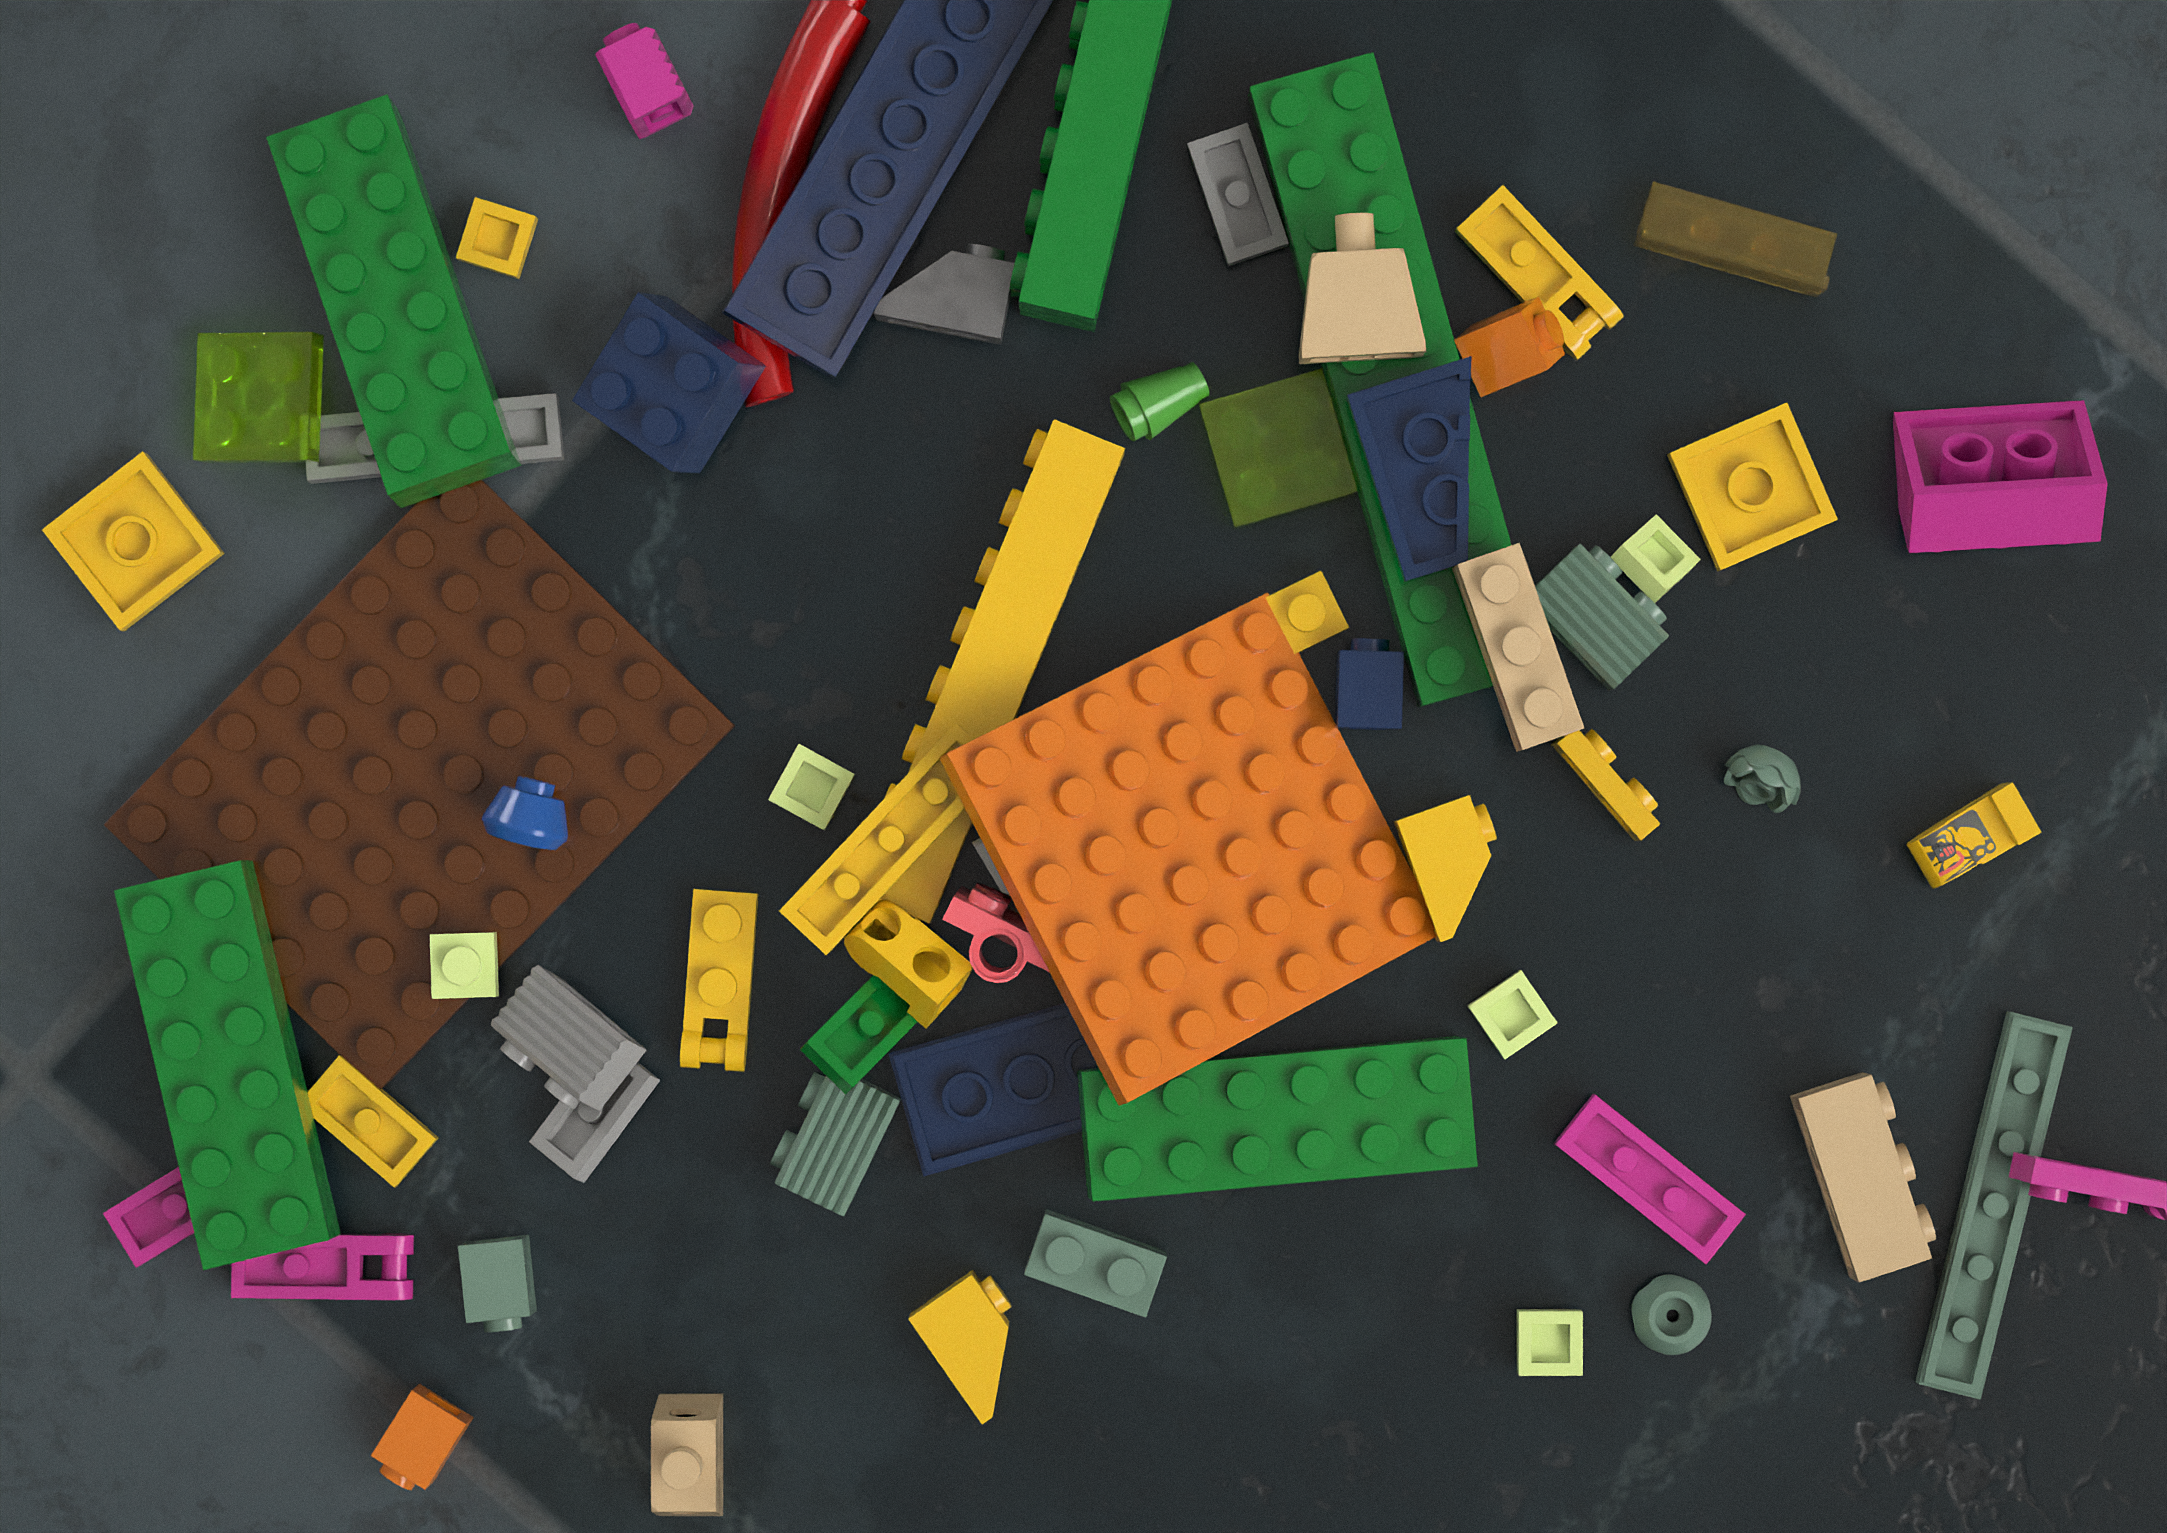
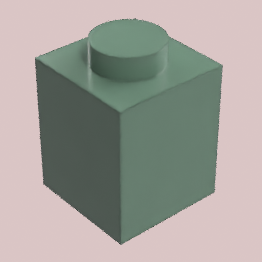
M529 1235L465 1241L460 1244L458 1252L466 1323L483 1321L484 1332L522 1328L521 1317L531 1316L537 1311Z

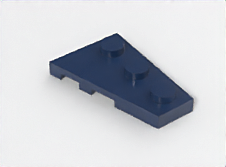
M1471 356L1346 396L1404 582L1455 567L1457 564L1468 561Z

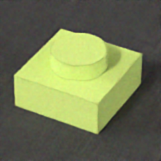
M1657 514L1624 542L1611 556L1620 569L1654 603L1688 574L1701 560Z
M798 744L768 800L813 825L826 830L856 774Z
M497 932L430 934L432 999L499 996Z
M1518 970L1467 1005L1503 1059L1508 1058L1557 1024V1021L1522 970Z
M1517 1309V1374L1519 1376H1583V1311L1581 1309Z

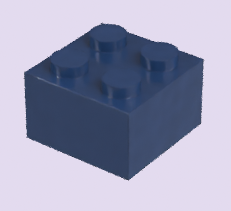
M638 292L572 401L671 472L701 473L766 365L669 297Z

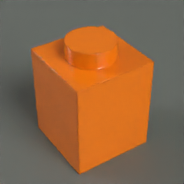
M1539 296L1472 324L1454 339L1462 359L1471 356V378L1480 397L1547 371L1565 355L1562 348L1564 335L1561 325L1551 311H1545Z
M419 1384L411 1390L371 1456L383 1463L379 1472L391 1482L410 1491L415 1484L426 1490L438 1476L474 1417Z

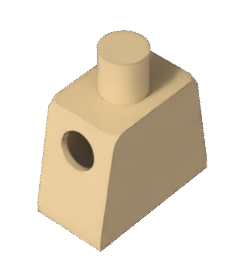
M1373 213L1336 215L1337 252L1313 253L1309 262L1299 348V364L1422 357L1426 352V343L1404 249H1375Z
M723 1394L658 1395L651 1419L652 1513L658 1516H723ZM691 1414L697 1416L677 1417L676 1415Z

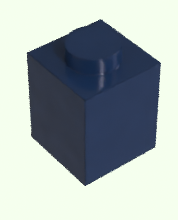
M1351 639V650H1339L1336 653V728L1397 731L1402 729L1404 652L1389 651V640Z

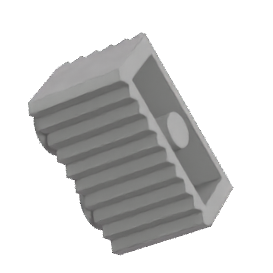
M539 965L531 969L530 976L524 978L523 985L515 990V995L508 999L507 1006L501 1008L499 1016L492 1019L491 1026L507 1039L500 1048L502 1052L529 1072H531L535 1065L539 1066L550 1076L544 1087L572 1109H575L579 1102H582L600 1111L646 1052L645 1047L611 1021L609 1017L585 999L565 980Z

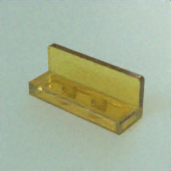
M1653 182L1650 186L1634 246L1817 298L1827 290L1830 277L1826 276L1837 233Z

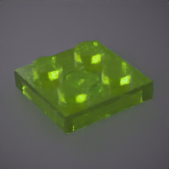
M315 332L198 333L193 460L205 463L319 462L324 335Z
M1322 369L1199 404L1234 528L1357 493L1358 490Z

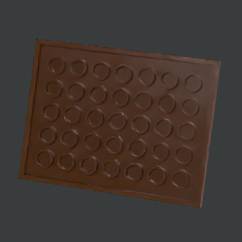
M479 480L417 502L108 819L104 826L159 879L235 861L253 860L286 1003L339 1055L343 1056L377 1087L383 1089L471 999H432L430 934L497 932L499 970L720 743L735 725L483 480ZM518 776L554 784L553 797L562 799L565 803L568 829L567 841L556 850H548L513 843L487 834L481 820L482 815L503 785L515 787Z

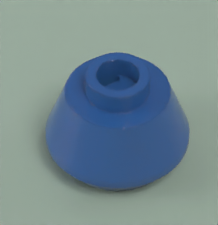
M518 776L515 787L505 785L501 787L483 813L481 820L489 835L525 846L556 850L568 839L564 800L553 797L554 784Z

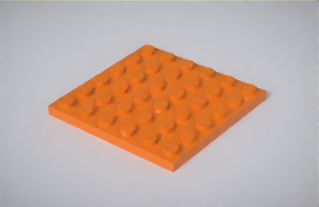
M1268 593L939 758L1118 1106L1136 1099L1436 937L1433 922L1415 877L1340 731L1336 728V724L1299 652L1294 654L1265 598L1269 596Z

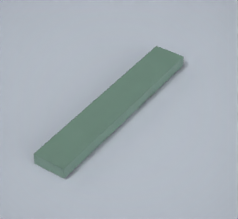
M2006 1012L1915 1380L1920 1385L1981 1400L2031 1198L2028 1195L2030 1183L2009 1177L2013 1152L2041 1157L2073 1027L2014 1012Z

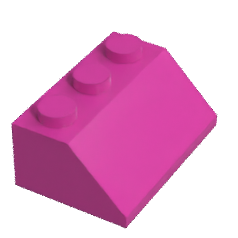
M2084 400L1894 412L1893 430L1898 508L1909 553L2051 544L2066 545L2101 541L2108 483Z

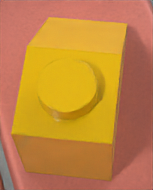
M1470 795L1393 821L1409 867L1415 877L1420 893L1423 894L1435 928V940L1437 942L1453 938L1491 858L1487 843L1497 839L1485 804L1474 807Z
M972 1270L910 1313L908 1320L980 1423L984 1424L993 1417L1009 1321L1004 1312L1010 1309L1012 1305L991 1275L981 1281L974 1270Z

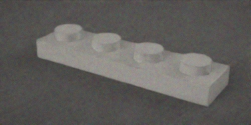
M556 393L499 399L521 464L564 460L560 404ZM360 412L302 417L306 475L309 483L381 477Z

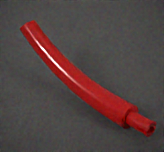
M810 0L785 51L766 98L745 171L735 232L732 294L807 167L815 139L829 103L845 69L871 23L866 16L861 14L868 0ZM733 320L734 343L766 365L744 401L745 407L770 402L793 393L788 352Z

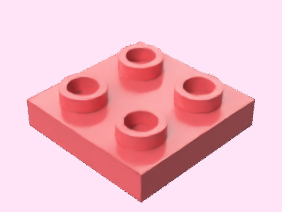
M977 882L972 890L963 886L960 887L942 919L974 935L969 949V958L975 973L989 982H1008L1018 976L1027 961L1049 972L1020 914L1007 908L1011 898L987 885ZM989 936H993L1016 947L1018 953L1016 961L1008 967L999 968L992 966L983 956V941Z

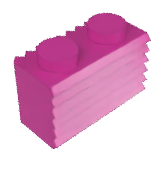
M631 23L613 31L603 39L606 47L596 52L595 56L639 139L648 137L691 115L694 105L655 29L649 27L640 29L638 23Z

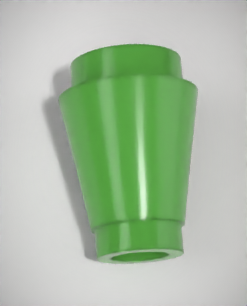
M1190 362L1184 366H1178L1121 383V391L1110 396V403L1119 425L1131 441L1134 442L1143 436L1151 440L1198 404L1200 400L1208 397L1209 388L1200 369L1194 362Z

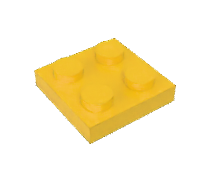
M1784 403L1667 454L1717 571L1838 520L1788 403Z
M143 451L42 529L120 631L124 632L225 554L154 461Z

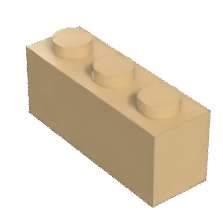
M1520 543L1457 564L1452 570L1516 752L1584 729Z
M1861 1072L1791 1095L1790 1098L1849 1277L1857 1282H1862L1932 1259L1927 1243L1936 1240L1935 1230L1926 1206L1923 1203L1916 1206L1914 1204L1907 1182L1916 1179L1915 1169L1906 1145L1904 1143L1894 1144L1887 1121L1896 1118V1113L1885 1083L1875 1084L1871 1074Z

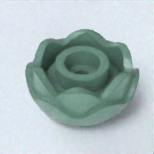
M1756 744L1739 750L1724 765L1728 767L1724 784L1735 786L1739 797L1745 803L1750 805L1767 804L1774 813L1784 811L1791 803L1796 805L1801 792L1800 776L1796 764L1782 752L1765 745Z
M1665 1274L1654 1278L1636 1294L1631 1308L1634 1329L1638 1339L1646 1347L1665 1355H1680L1694 1349L1706 1337L1712 1320L1709 1299L1703 1289L1691 1280L1672 1274ZM1669 1310H1676L1678 1312V1318L1675 1321L1667 1320L1666 1315Z

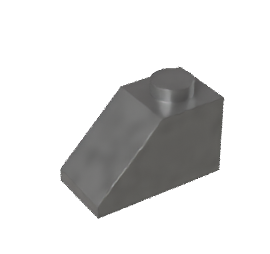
M968 244L966 253L949 252L881 298L875 308L874 315L876 320L880 322L1001 345L1011 298V289L1009 287L1015 263L1004 261V250L984 245Z

